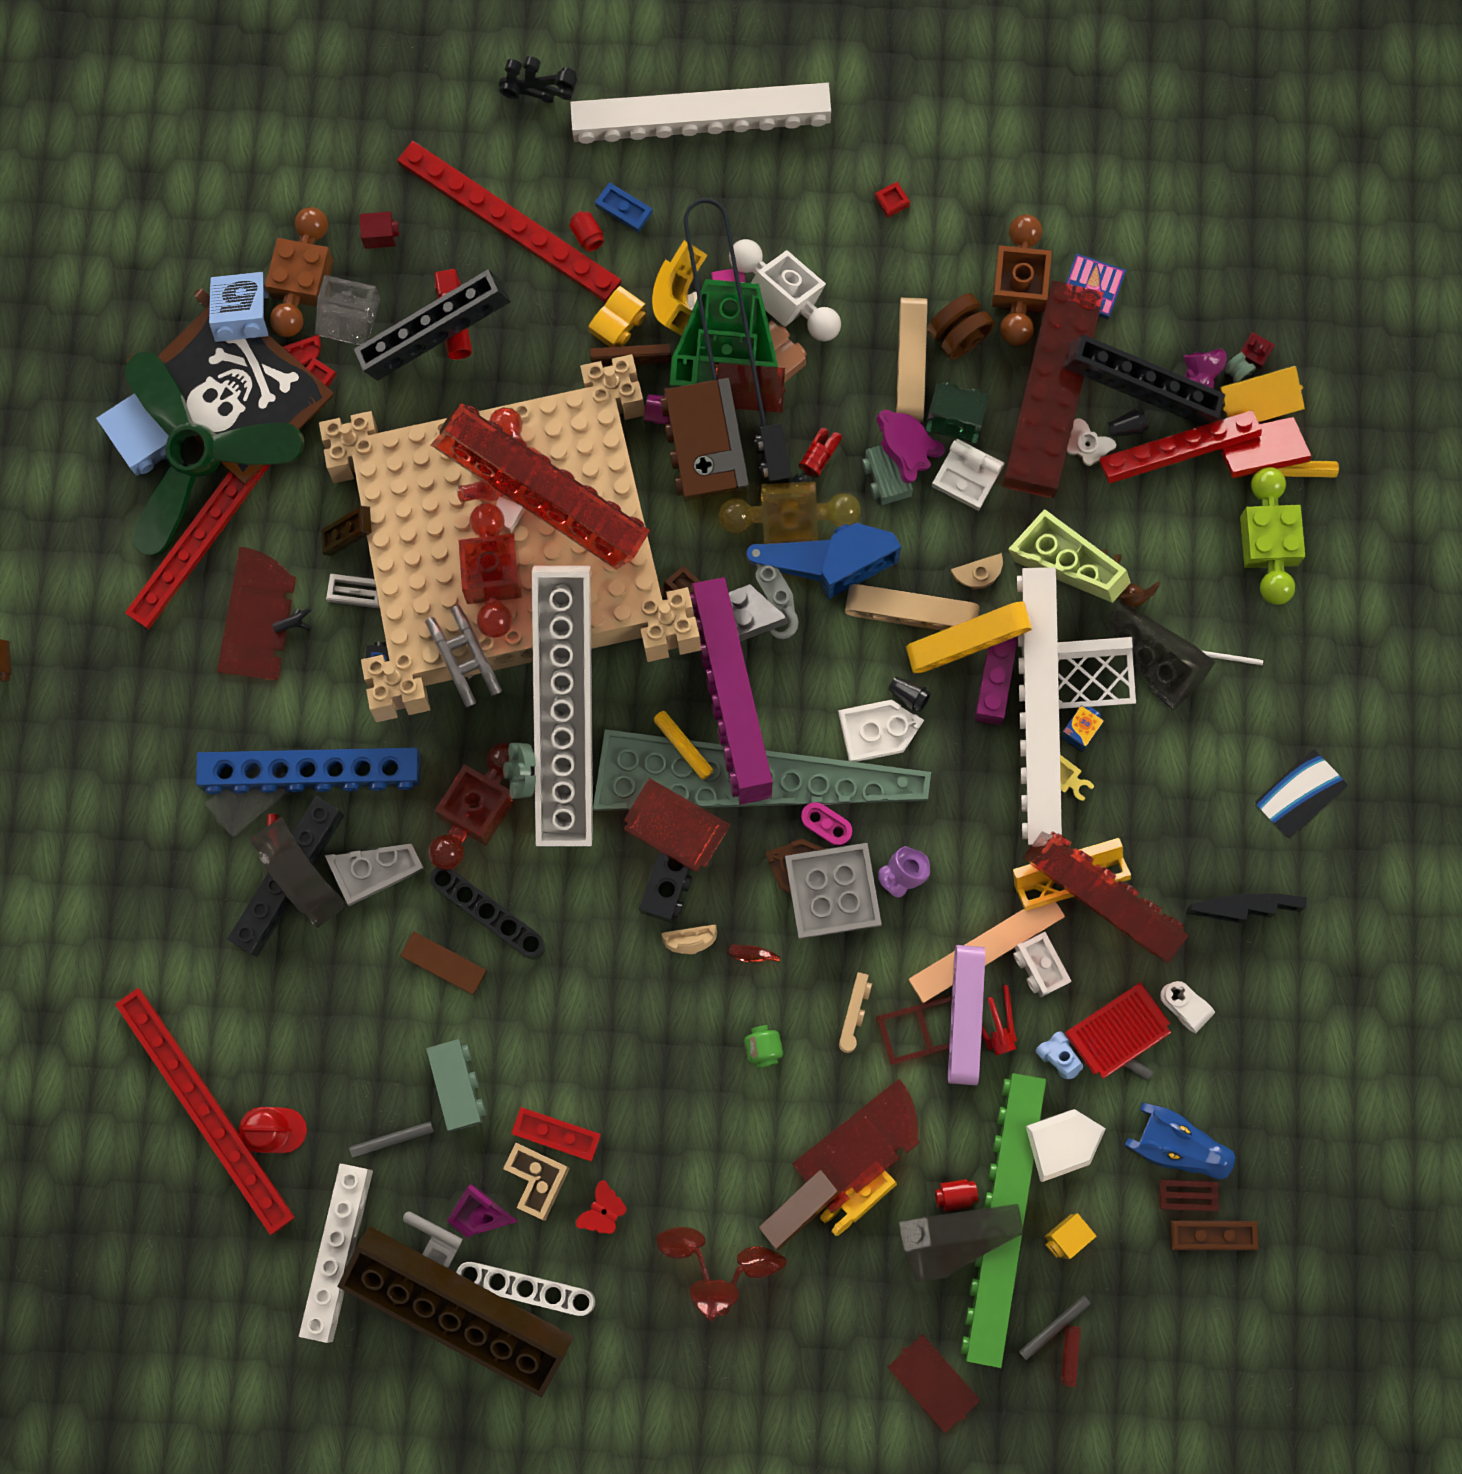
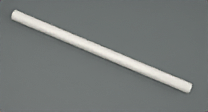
M1169 645L1165 647L1166 651L1263 665V660Z

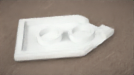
M893 700L838 710L848 760L851 762H860L903 753L924 722L922 718L910 713Z
M1075 1109L1027 1125L1026 1130L1040 1182L1090 1165L1106 1128Z

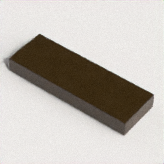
M360 506L321 530L323 555L332 556L372 533L370 507Z

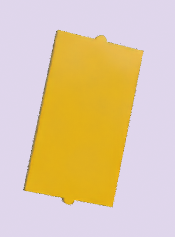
M1296 366L1220 387L1221 392L1225 394L1222 410L1225 411L1226 418L1252 410L1257 421L1261 422L1305 409L1301 393L1303 386L1299 383Z

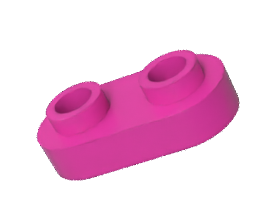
M813 802L804 807L801 820L804 827L833 846H843L850 841L852 826L846 819L821 803ZM812 814H818L820 816V820L818 822H812L810 820V816ZM839 828L843 831V835L835 837L833 831Z

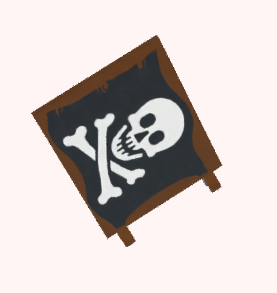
M202 288L198 289L194 296L197 298L198 303L206 309L158 355L178 384L193 423L207 426L216 434L250 425L280 422L293 424L300 430L335 395L334 392L269 335L215 342L209 324L210 296ZM200 434L199 436H192L204 447V441ZM221 461L245 485L265 466Z

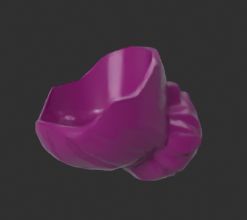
M1215 349L1208 353L1196 351L1191 355H1184L1183 358L1188 368L1185 377L1213 389L1215 384L1214 378L1224 369L1227 354L1223 349Z

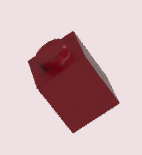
M391 211L359 214L361 240L365 249L396 246L395 237L400 236L399 223L394 221Z

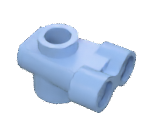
M1059 1031L1049 1041L1040 1044L1036 1049V1053L1044 1062L1049 1061L1056 1067L1058 1074L1062 1078L1072 1079L1083 1069V1064L1069 1046L1070 1041L1062 1031Z

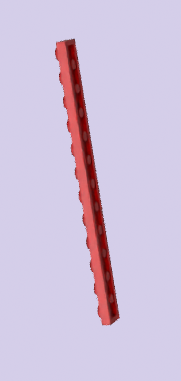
M315 358L306 367L327 387L337 376L334 370ZM265 465L246 485L231 471L228 472L125 612L128 617L148 630L151 628L270 465Z

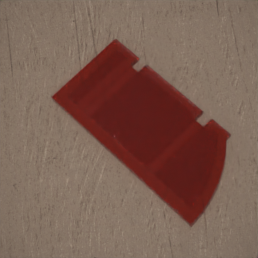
M239 547L217 672L278 680L282 658L274 657L275 650L283 651L287 630L275 634L272 624L289 617L292 600L284 599L285 592H294L296 577L291 576L282 565L271 557L250 548Z
M900 1079L895 1081L792 1163L806 1182L819 1170H823L841 1191L826 1206L831 1214L850 1199L845 1193L852 1187L858 1193L900 1159L895 1153L902 1147L908 1153L920 1143L918 1140L916 1110L905 1085Z

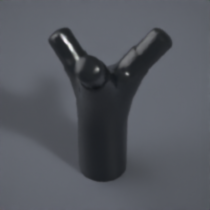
M307 607L302 612L301 609L297 608L291 616L273 623L272 627L275 634L294 627L310 630L311 625L301 620L311 612V608Z

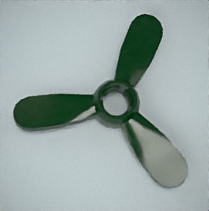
M140 352L132 356L127 362L125 368L127 382L145 410L168 435L165 452L171 466L150 497L135 527L134 544L143 554L157 556L169 547L183 517L195 478L208 476L213 473L221 464V461L246 465H274L290 463L297 460L302 454L304 437L301 431L293 424L280 422L250 425L216 434L207 426L193 423L178 384L165 363L157 355L150 352ZM200 434L205 448L203 456L198 463L187 465L183 458L184 445L189 438L199 436Z

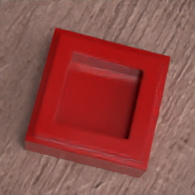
M898 181L875 193V199L887 218L910 206V201Z

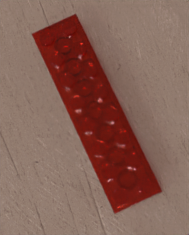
M1052 280L1002 487L1054 499L1084 379L1083 376L1064 369L1063 364L1071 342L1082 334L1093 338L1104 292Z
M460 403L446 419L430 446L616 570L635 558L650 532L649 529L644 527V523L640 519L633 516L630 517L622 512L619 505L600 497L598 492L591 486L582 485L576 481L573 474L569 471L557 468L551 464V460L541 453L536 454L527 447L523 440L511 437L504 432L502 426L496 422L486 420L480 416L477 409L470 405Z

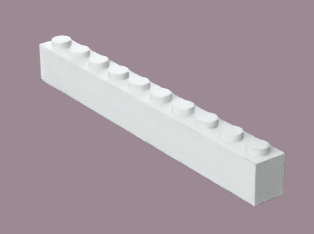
M829 83L570 102L574 142L584 144L597 140L614 142L624 138L641 140L651 136L667 138L678 134L693 136L697 133L705 132L719 134L722 131L734 130L736 132H745L748 129L760 128L761 130H771L774 127L797 128L800 125L818 127L831 122Z
M1056 567L1022 568V576H1017V592H1023V602L1026 604L1033 628L1031 631L1018 636V647H1024V658H1019V674H1024L1025 685H1019L1020 702L1025 701V712L1020 713V729H1026V740H1020L1021 757L1026 756V767L1021 768V784H1027V795L1021 796L1022 812H1027L1028 823H1022V839H1028V845H1061Z

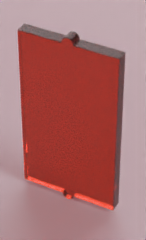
M715 363L717 381L718 379L729 378L734 408L759 411L751 365ZM755 365L763 410L783 413V396L786 392V388H784L785 368Z
M923 1334L908 1348L904 1347L902 1353L887 1366L945 1433L960 1419L964 1420L966 1418L965 1414L980 1401Z

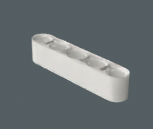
M476 1262L463 1263L456 1271V1273L463 1276L465 1269L470 1266L474 1267L478 1273L474 1283L500 1297L577 1316L587 1315L595 1307L594 1295L586 1289ZM497 1273L502 1274L506 1280L505 1286L501 1290H495L491 1285V1279ZM524 1280L530 1281L533 1285V1293L529 1297H523L519 1293V1285ZM552 1287L558 1288L561 1292V1299L557 1304H551L546 1298L547 1291ZM579 1294H584L589 1298V1306L584 1311L578 1310L574 1305V1299Z

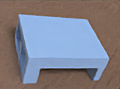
M135 393L96 418L136 476L148 473L154 468L155 464L163 459H167L165 446L168 435L145 410Z

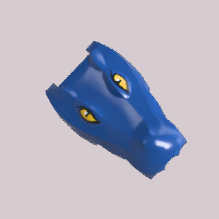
M1142 1102L1140 1111L1151 1116L1140 1142L1127 1138L1124 1147L1133 1150L1149 1162L1160 1167L1203 1173L1218 1180H1223L1229 1176L1233 1170L1236 1158L1232 1150L1212 1140L1182 1115L1168 1108Z

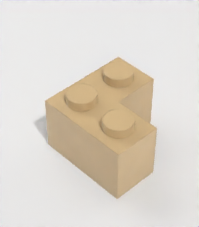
M515 1143L503 1169L529 1181L517 1208L546 1221L570 1168Z

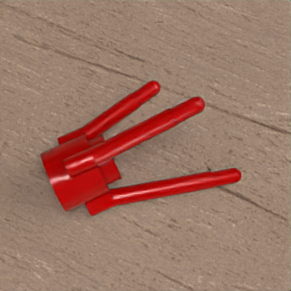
M1008 985L1003 986L1008 1031L1007 1028L1003 1029L992 997L988 998V1003L997 1031L991 1033L992 1039L983 1026L981 1036L986 1043L987 1049H993L995 1056L1016 1049L1014 1042L1018 1041L1014 1032Z

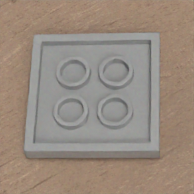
M867 843L785 856L798 939L882 925Z

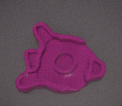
M882 410L877 415L876 421L879 425V432L882 431L884 439L880 442L886 454L896 463L904 483H912L917 477V471H926L931 466L927 456L939 458L944 454V445L932 439L914 417L904 413H894L890 410Z

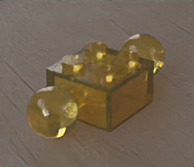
M815 482L761 484L762 506L750 507L742 499H729L719 510V521L724 529L732 533L745 531L751 523L763 522L764 544L818 541L817 520L829 519L832 524L838 527L845 524L851 526L858 521L861 514V506L859 501L848 493H839L833 496L828 503L817 504Z

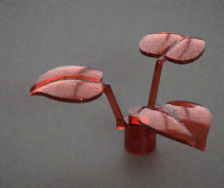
M675 1227L663 1231L656 1237L659 1250L668 1257L686 1258L693 1253L697 1255L704 1280H699L692 1284L690 1287V1297L697 1309L710 1322L717 1316L727 1314L730 1311V1307L738 1301L739 1291L735 1286L742 1272H745L750 1278H763L776 1273L787 1264L784 1256L771 1249L759 1246L749 1247L737 1255V1263L740 1266L737 1267L731 1283L720 1279L710 1281L702 1252L699 1249L706 1244V1239L701 1232L689 1227Z

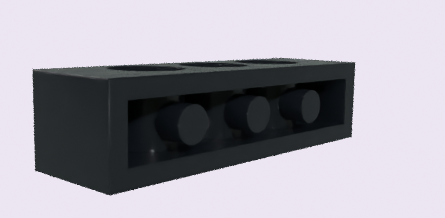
M675 805L639 908L640 913L672 923L674 917L679 918L684 902L680 901L682 892H688L693 877L689 875L691 866H697L701 855V850L697 849L701 839L706 840L710 829V824L706 823L707 815ZM688 833L693 837V840L689 845H681L677 841L679 835ZM673 859H680L683 861L684 866L680 871H672L668 867L669 862ZM664 885H671L675 888V892L671 897L665 898L659 894L660 888Z

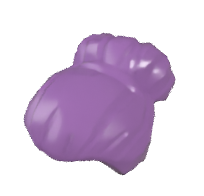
M904 846L892 855L888 865L879 869L878 879L891 895L902 897L907 889L917 887L930 876V865L928 857L923 852Z

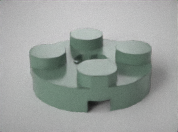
M510 743L508 748L509 762H505L503 765L504 778L509 779L510 797L512 799L531 797L536 784V776H531V766H536L533 749L528 743Z

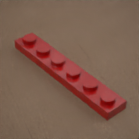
M1251 410L1099 458L1100 467L1108 484L1260 437L1262 436V428Z

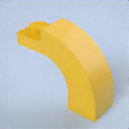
M685 240L671 262L665 259L657 275L652 295L653 311L656 318L664 326L681 336L692 313V309L687 302V294L694 278L688 244ZM692 245L698 272L707 254Z

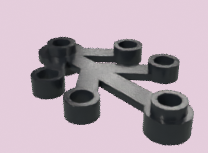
M527 56L523 65L525 79L519 80L517 75L520 74L522 64L517 60L508 59L505 66L507 76L499 80V92L511 99H517L520 94H525L547 103H552L555 96L563 100H571L578 79L576 72L570 68H562L557 75L536 78L541 62L535 57Z

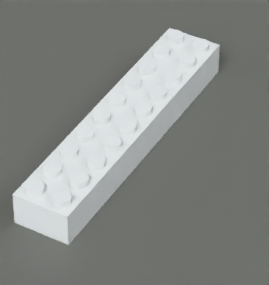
M534 566L532 570L536 846H592L591 566Z

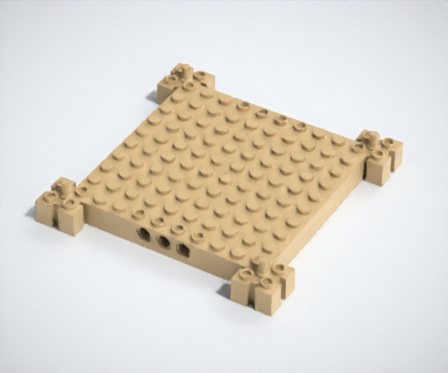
M632 354L613 358V366L604 368L601 361L580 365L585 386L583 389L378 433L372 411L350 415L351 423L342 424L340 418L319 422L322 442L325 446L326 465L333 483L354 479L353 472H355L361 506L370 507L372 533L367 535L390 660L386 662L383 655L361 659L364 680L369 688L366 689L369 708L376 722L398 718L397 710L406 708L408 715L430 711L425 686L453 680L425 621L429 617H434L446 640L462 634L451 613V608L459 605L466 615L493 671L533 662L532 570L534 566H591V649L642 638L647 662L668 658V650L679 648L680 655L702 650L688 587L666 592L667 600H662L619 417V414L623 413L625 420L644 416L645 412ZM499 496L524 507V513L512 533L503 528L497 517L496 503ZM467 644L452 650L458 665L474 658ZM478 668L465 674L464 677L480 674L481 672Z

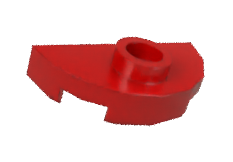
M319 335L283 346V348L306 368L313 358L317 359L319 357L321 339Z

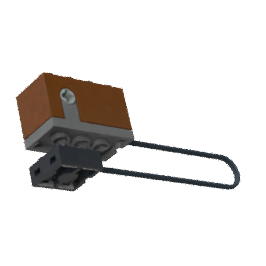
M708 198L696 200L687 208L684 215V228L713 381L665 389L664 397H660L663 417L668 416L669 423L665 424L668 443L673 442L674 450L670 451L672 468L678 469L679 477H675L677 495H683L684 501L732 493L735 490L736 492L747 490L749 485L729 378L718 379V381L716 378L689 232L688 216L690 211L702 203L715 205L724 217L762 423L758 435H755L754 438L756 453L762 454L763 459L759 465L761 480H766L767 486L787 483L791 479L782 423L766 426L728 216L725 208L719 202ZM700 463H704L705 467H709L707 473H702V470L698 469Z

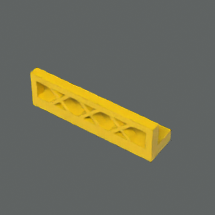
M1119 838L1013 869L1014 886L1025 911L1131 880V874L1123 859V846ZM1118 864L1122 873L1110 875L1104 871L1107 867ZM1086 873L1095 876L1094 880L1088 883L1081 882L1078 878ZM1059 881L1069 884L1062 891L1052 889L1053 884ZM1033 889L1042 892L1040 897L1028 900L1025 894L1026 891Z

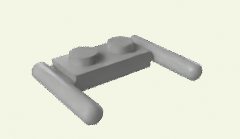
M406 1212L403 1216L405 1223L432 1236L422 1255L449 1268L463 1239L412 1212Z

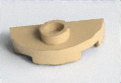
M1002 553L950 570V573L955 581L960 582L964 586L971 587V589L986 588L993 584L1001 573L1003 566Z
M716 925L664 932L661 933L662 941L665 947L672 952L695 954L713 944L717 937Z

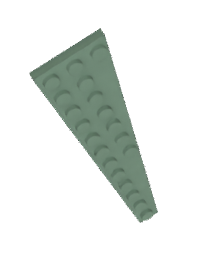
M605 729L593 811L674 809L675 805L683 808L808 805L813 802L845 804L927 801L931 772L765 750L773 781L772 798L739 805L738 797H732L730 790L729 773L732 771H726L723 747L726 745L721 746L720 744L690 741L713 768L712 775L702 780L667 737Z

